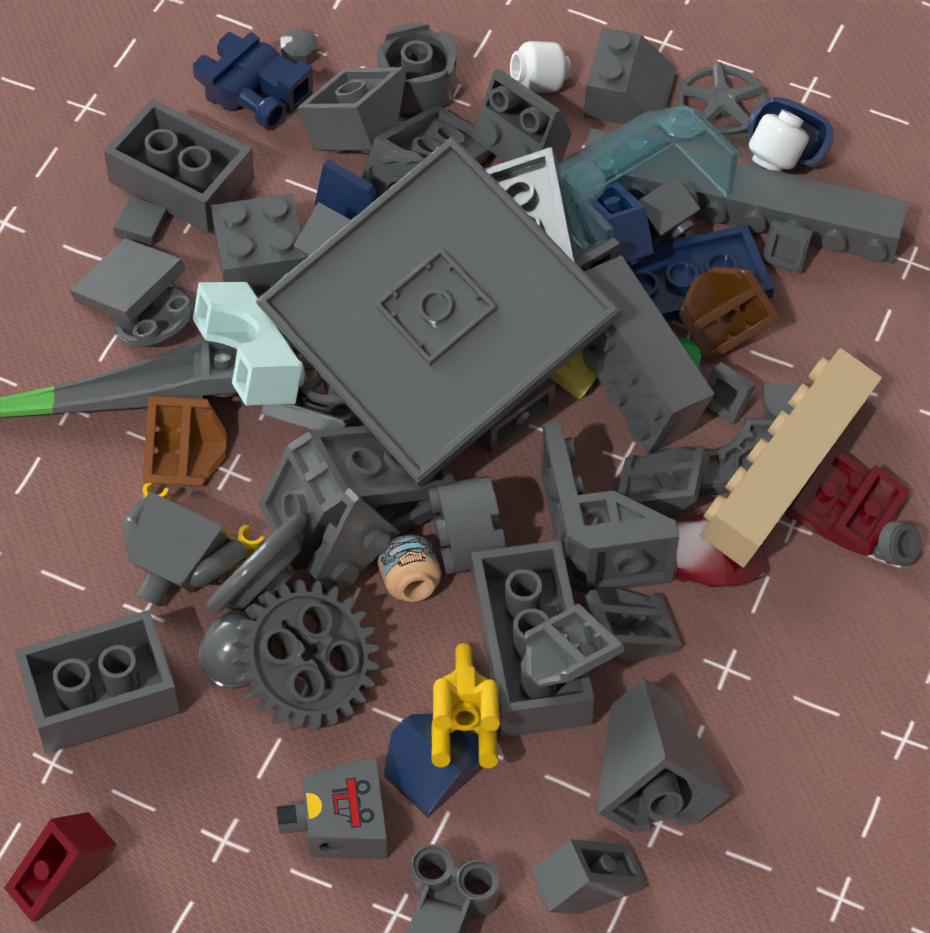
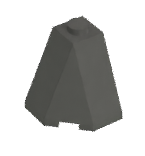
M643 678L611 705L597 801V809L600 815L631 832L650 830V822L672 819L677 820L678 826L697 824L731 797L729 789L676 697Z

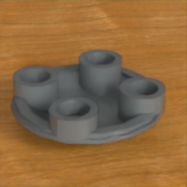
M168 287L131 323L110 315L114 323V332L121 342L131 346H149L163 342L177 334L189 322L193 313V300L186 291L176 287Z

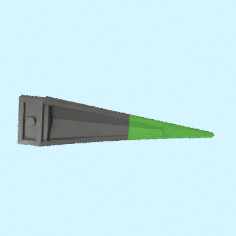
M201 339L169 352L94 376L0 397V417L148 407V396L205 399V395L212 394L218 397L232 396L238 393L232 384L238 350L222 343Z

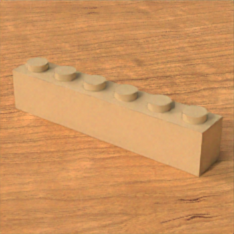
M842 348L838 349L830 361L824 357L820 359L808 376L809 379L814 381L812 386L809 388L802 383L788 402V405L794 408L790 415L783 410L767 430V432L773 435V438L769 443L761 438L746 458L753 465L748 471L741 466L725 486L732 493L726 500L718 495L703 516L710 522L700 537L743 568L882 378Z

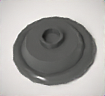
M300 512L292 514L209 597L205 605L206 610L210 614L215 615L219 614L226 606L244 609L259 593L263 594L269 591L274 595V588L282 583H286L293 576V573L286 566L302 550L299 533L307 525L306 516Z

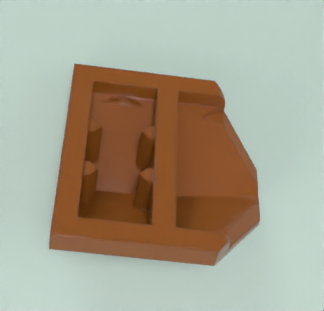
M148 396L143 483L203 486L226 458L227 431L207 399Z

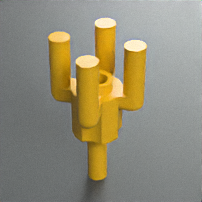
M462 643L455 649V670L451 674L436 680L433 685L432 763L436 767H446L449 765L451 760L450 733L454 730H474L478 734L479 764L483 768H493L498 763L497 729L500 726L499 687L494 680L487 679L475 670L473 648L469 644Z

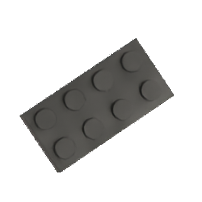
M622 255L584 271L622 313L620 318L581 350L583 351L582 355L585 365L591 372H595L605 387L608 400L613 406L618 407L628 422L631 435L635 440L641 442L647 453L689 435L715 393Z
M561 540L471 552V584L489 679L494 680L499 687V731L501 738L592 725L595 698L589 671L572 681L540 688L534 685L526 674L527 645L525 642V632L575 606Z

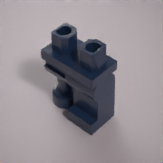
M231 32L226 33L217 44V54L222 58L215 61L208 55H202L193 63L194 78L205 86V94L208 101L214 105L219 103L228 111L237 109L241 105L254 112L256 123L266 130L275 128L283 118L285 111L291 114L313 94V68L301 60L296 64L281 56L271 45L260 42V37L252 32L248 33L244 38ZM296 88L298 92L293 96V90Z

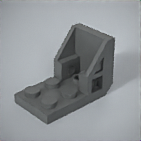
M561 421L543 423L540 473L555 541L561 540L570 586L587 595L590 590L598 587L629 589L673 582L679 543L676 521L613 490L584 494L580 474L573 475L571 464L575 463V450L572 438H564ZM590 517H598L603 523L588 525L586 520Z
M366 426L308 431L287 445L259 505L273 532L294 513L300 512L306 516L307 525L299 533L302 550L290 561L293 570L307 569L315 551L322 544L323 535L329 523H339L347 507L341 499L348 488H351L376 509L379 505L428 500L427 488L456 481L448 467L445 466L420 488Z

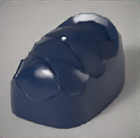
M772 97L755 109L748 124L750 140L764 115L775 114L779 116L780 112L785 110L803 120L801 128L809 135V141L797 164L806 167H817L823 163L834 140V129L826 118L802 104L780 97Z

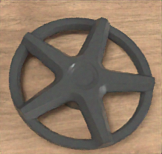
M717 62L714 66L696 70L680 84L678 105L686 120L696 128L715 135H734L747 131L750 117L739 106L738 102L757 95L759 105L766 101V94L763 83L760 84L751 74L739 68L725 66L721 62ZM713 74L712 89L690 86L697 79ZM726 74L741 78L751 86L730 88ZM685 96L706 101V108L698 120H695L688 112L685 105ZM729 116L734 117L742 125L732 129H718L708 126L715 117L726 118Z

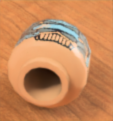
M415 535L399 536L390 541L388 548L379 554L378 566L388 593L396 599L409 602L421 601L430 596L440 583L442 573L431 543L424 537Z

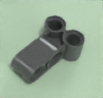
M435 844L422 846L414 853L411 860V884L414 893L420 899L406 933H465L470 917L481 918L495 911L499 903L500 877L498 870L493 864L486 860L475 859L468 861L460 869L454 867L453 857L446 848ZM433 867L442 870L444 875L439 879L430 880L423 877L421 873L427 868ZM479 882L487 885L490 890L482 895H474L468 892L466 888L472 883Z

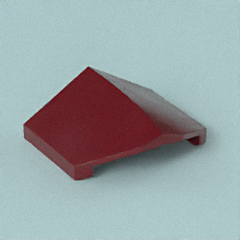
M705 513L676 523L679 532L675 562L677 580L681 582L689 580L709 587L740 586L755 578L761 579L766 576L763 543L743 568L700 537L710 522L703 517Z

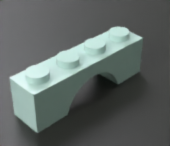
M199 282L193 321L205 340L222 343L238 350L232 384L246 406L295 404L298 387H301L304 383L305 372L303 363L297 359L288 341L284 339L278 328L258 307L255 302L258 298L248 283Z

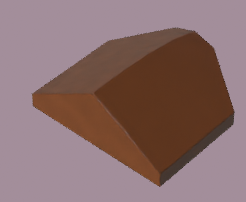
M717 266L710 268L692 280L678 313L708 363L781 319L751 269Z

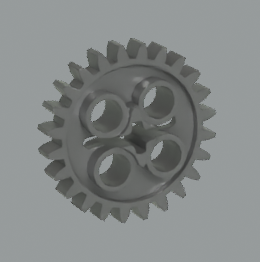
M302 579L292 583L290 590L285 583H282L274 588V595L266 591L258 596L261 606L253 603L245 609L252 620L243 619L236 625L246 635L238 637L231 642V645L243 650L242 655L231 660V664L244 666L245 673L238 676L235 681L236 683H250L251 689L244 698L249 700L258 696L262 700L257 709L258 714L272 708L274 710V724L283 722L289 716L291 730L300 728L304 720L309 731L320 728L321 720L329 727L338 723L337 714L343 719L351 716L353 710L350 704L358 706L366 701L360 690H368L375 685L365 675L379 669L377 663L368 660V655L379 650V646L367 644L365 639L375 631L374 627L361 628L359 622L364 618L366 612L360 611L352 614L349 611L354 600L352 597L338 602L337 587H333L325 594H322L321 581H315L310 584L307 591ZM304 613L311 615L317 623L315 634L305 628L303 624ZM282 621L287 623V629L282 627ZM269 638L276 640L282 648L281 659H276L269 653L267 648ZM305 648H307L311 654L307 658L306 662L301 657V654L305 651ZM331 651L337 652L343 660L341 672L335 670L329 661ZM296 676L303 678L308 685L309 692L306 698L300 696L295 690L294 680ZM324 680L328 681L329 689L325 688Z

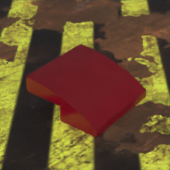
M833 445L785 514L825 539L845 549L867 556L879 540L882 529L890 523L910 490L876 464L868 471Z

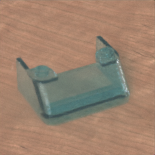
M674 106L645 112L558 163L573 240L582 249H585L593 243L611 239L613 227L593 207L591 202L603 194L605 185H608L671 146L676 145L726 197L733 193L739 151L700 112L692 107Z

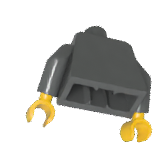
M146 483L143 486V498L135 504L123 520L125 550L128 552V561L147 572L135 595L160 607L171 584L192 593L197 587H204L229 571L244 558H249L264 543L263 535L255 541L248 540L251 535V527L249 525L241 526L238 532V539L232 540L234 534L223 525L170 500L169 488H164V491L159 495L155 494L152 483Z

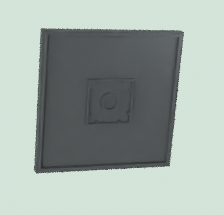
M453 136L447 139L255 301L264 314L420 488L622 316L621 310Z

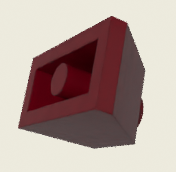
M89 812L52 818L4 889L31 922L39 921L94 880L117 844Z

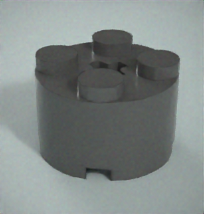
M407 23L391 29L386 34V40L382 45L379 44L377 49V68L404 67L406 78L399 116L409 117L413 114H419L430 107L441 106L446 108L452 104L453 95L456 91L457 50L451 36L441 29L440 33L429 30V24Z
M475 477L427 488L432 513L440 512V515L432 516L437 542H440L441 547L448 546V548L440 549L446 575L471 570V552L506 548L503 528L500 527L498 517V505L490 477Z

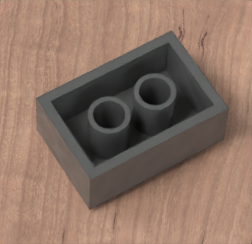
M151 99L104 150L109 183L144 201L166 207L167 213L206 233H209L214 228L211 205L237 201L255 180L251 148L154 99Z
M150 610L14 650L45 754L180 713L175 685Z

